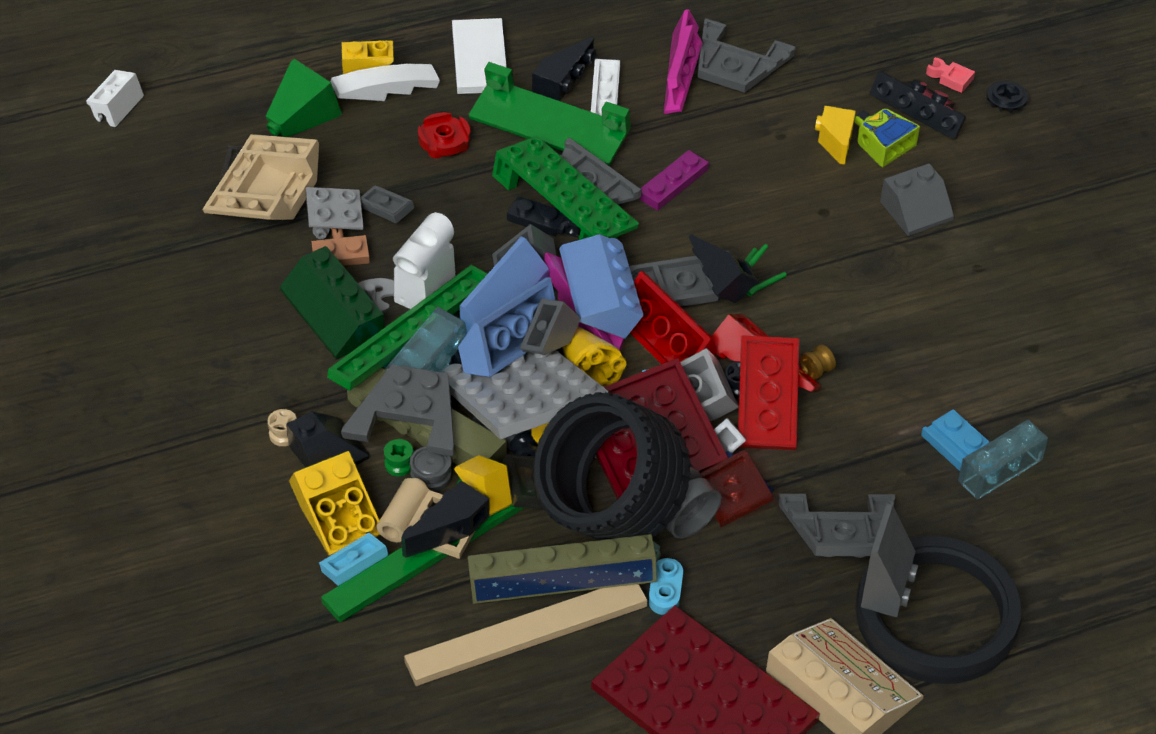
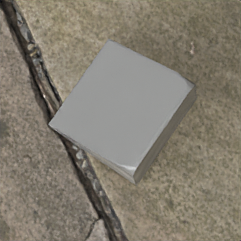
M726 418L714 429L725 452L728 450L732 453L746 441L729 418Z

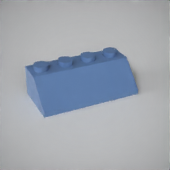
M599 234L562 245L559 250L575 311L581 318L580 322L625 339L643 317V312L623 244L615 238H608Z
M521 236L460 305L462 340L474 323L544 278L549 277L548 266L526 238Z
M544 278L473 324L458 346L464 373L491 377L527 353L520 350V346L541 299L555 300L551 278Z

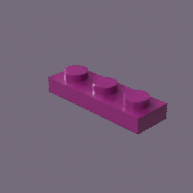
M688 150L640 188L642 197L639 199L658 211L703 175L709 168V162Z

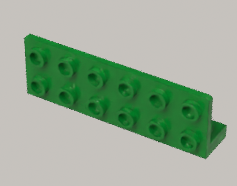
M488 62L484 68L486 87L469 113L471 120L526 139L537 136L548 146L561 151L565 149L566 139L571 138L608 166L612 163L631 129L630 109L606 101L601 109L602 116L516 87L513 83L512 69L492 62Z
M535 136L496 151L492 176L508 191L517 187L519 176L523 178L581 229L579 240L599 234L608 238H616L638 228L639 223L539 137Z

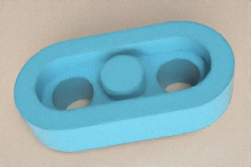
M663 558L656 562L657 582L650 584L649 606L655 613L660 615L667 613L674 605L679 607L683 568L678 561L671 558Z

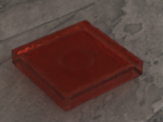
M746 449L700 473L702 478L707 479L722 496L721 505L715 514V518L721 528L774 500Z

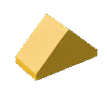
M478 455L454 468L464 483L489 498V517L512 504L506 465Z

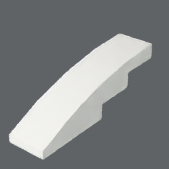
M399 64L357 70L332 77L330 82L338 98L385 101L388 93L411 95L414 87L437 88L440 79L432 64Z

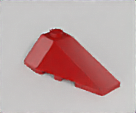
M728 314L711 337L714 339L715 353L723 359L728 357L731 360L740 362L742 335L769 336L744 314ZM798 365V386L811 392L818 391L821 385Z

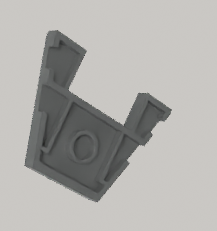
M705 18L698 78L745 93L794 57L796 47L775 40L764 56L720 42L726 33V25Z
M391 365L341 430L342 437L345 439L368 442L377 417L429 425L433 427L427 443L428 452L454 456L455 448L448 373Z
M779 494L778 504L815 556H854L862 558L871 556L886 504L895 505V494H868L867 506L869 512H810L806 494Z

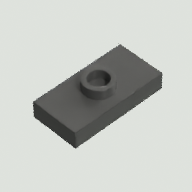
M376 185L360 197L362 209L394 223H398L415 208L412 200Z

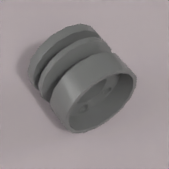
M692 464L690 466L691 475L685 500L682 502L681 508L674 516V519L666 527L675 538L680 539L690 537L705 527L715 516L721 505L722 496L707 479L702 478L700 472Z

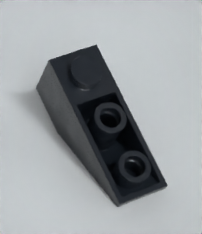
M589 37L544 58L532 73V92L561 101L565 94L570 93L577 78L580 79L586 66L594 61L596 56L594 38Z
M692 234L689 236L694 247L692 251L700 259L703 265L702 271L713 284L712 290L720 299L725 298L736 303L759 282L749 262Z
M460 481L453 488H449L438 503L426 509L422 518L403 532L401 537L402 556L407 558L470 536L489 518V498L463 481Z

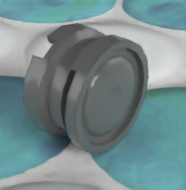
M427 446L414 451L410 458V478L422 480L427 488L433 492L441 491L447 487L452 476L450 456L430 453L427 450Z

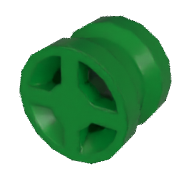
M394 439L385 445L384 462L385 469L389 474L399 477L411 472L410 458L413 454V447L408 441Z

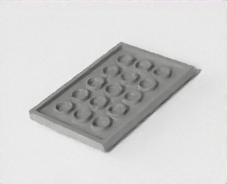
M556 350L546 355L527 352L491 377L464 373L462 364H451L446 366L443 371H440L448 373L450 394L499 439L549 423L560 409L578 397H584L586 394H594L595 392L608 393V390Z

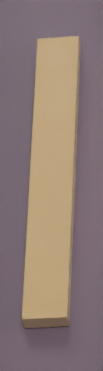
M639 584L598 589L404 656L405 664L415 686L647 607V599Z

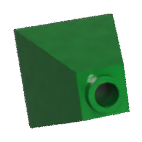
M293 59L266 114L268 121L266 128L274 136L290 137L342 115L331 82L296 59Z

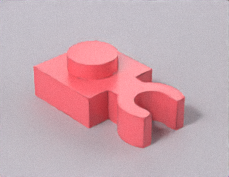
M935 57L933 65L927 66L926 74L932 78H940V84L962 93L973 81L975 71L954 62L950 66L946 65L942 59Z

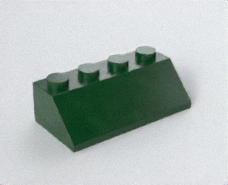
M327 246L302 256L280 285V291L336 360L348 355L384 329L383 313Z

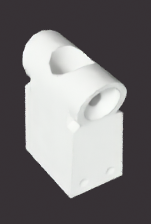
M435 212L427 216L394 255L393 262L396 265L394 268V302L411 309L456 276L453 245L449 243L453 238L454 228L451 221L443 214Z

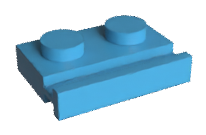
M954 409L933 421L931 426L922 428L921 436L960 472L967 465L971 466L992 453L993 444Z

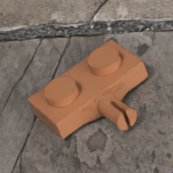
M331 228L332 239L311 241L312 252L327 246L343 266L369 263L366 235L344 237L343 229H338L337 233L336 228Z

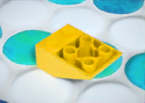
M349 451L293 473L289 482L303 513L329 556L367 533H371L374 537L380 535L377 530L379 518Z

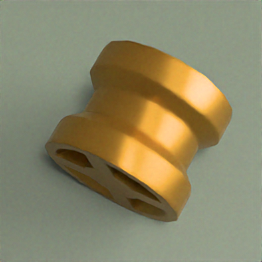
M818 345L812 353L806 352L800 357L802 368L814 380L820 378L824 371L830 372L836 367L834 355L825 345Z

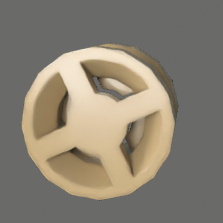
M279 409L268 417L269 438L275 445L288 446L286 423L297 419L292 411Z

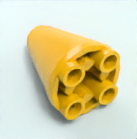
M577 326L571 343L562 347L565 358L603 387L617 382L626 367V360L618 348L582 327Z

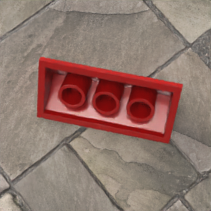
M640 271L634 280V285L643 317L630 334L661 364L676 358L682 362L706 348L715 356L714 339L644 271Z

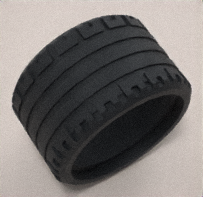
M607 392L586 394L584 397H578L560 409L550 420L539 439L533 462L536 496L538 501L541 502L543 510L547 511V515L554 519L557 524L597 540L652 534V537H654L658 532L663 531L667 524L674 519V516L681 508L682 502L685 500L691 475V462L689 460V450L686 448V441L681 437L682 434L679 429L666 417L616 394ZM631 428L637 443V461L631 481L627 489L613 505L600 512H594L587 495V479L592 461L602 444L611 435L621 429Z

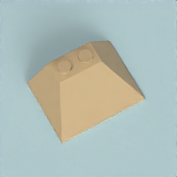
M251 134L202 210L204 213L259 219H294L306 200V187H314L317 182L318 140Z

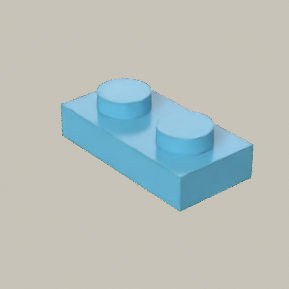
M367 533L319 562L321 571L339 586L388 556V552L382 542L371 533Z

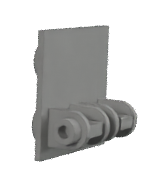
M306 187L309 227H313V234L316 238H326L330 228L363 230L360 190Z

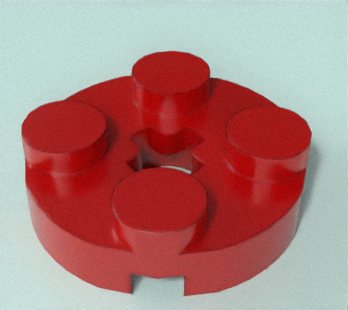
M435 113L426 117L421 127L419 125V144L424 150L428 151V155L432 158L437 159L442 156L462 153L469 148L470 126L460 116L457 119L453 118L451 113Z

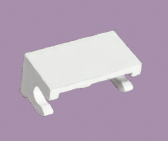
M114 70L86 102L90 105L93 115L98 122L102 121V114H104L108 124L116 127L144 95L136 73Z

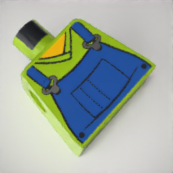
M882 109L873 116L863 110L857 114L854 120L855 124L859 126L858 144L881 167H885L917 145L920 126L889 109Z

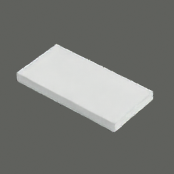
M502 18L452 20L457 94L482 93L486 87L484 68L488 62L506 67Z

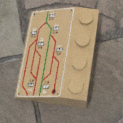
M832 618L789 635L769 651L766 673L820 713L819 720L835 734H882L924 697V695Z

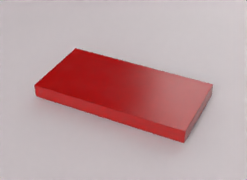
M742 335L738 430L746 441L739 448L796 450L799 338Z

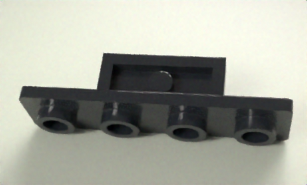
M884 72L877 74L870 95L952 139L957 138L966 116L953 109L955 103L948 100L949 96L938 90L933 92L926 88V83L917 79L901 82Z

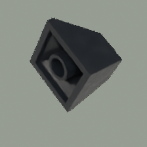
M311 411L286 423L288 445L305 468L349 451L355 466L369 459L368 453L357 440L342 437L341 430L344 423L338 417Z

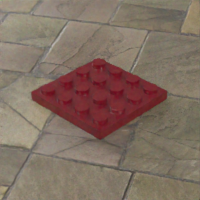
M678 358L604 387L608 390V393L624 397L659 413L671 421L682 434L681 437L686 441L691 464L700 473L727 463L728 457ZM631 428L621 429L611 435L596 453V457L617 500L627 489L634 474L637 461V443Z

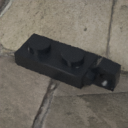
M520 196L516 198L507 212V220L509 222L524 227L531 224L542 232L555 237L557 234L563 233L578 237L581 231L578 226L558 209Z

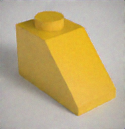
M825 106L823 115L817 116L815 131H819L818 142L839 164L845 165L856 111Z

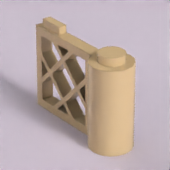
M418 478L405 479L378 522V532L391 542H401L402 534L406 528L418 522L426 509L433 502L438 503L443 495L430 491L426 484ZM475 531L470 536L460 539L457 547L445 544L432 550L460 559Z

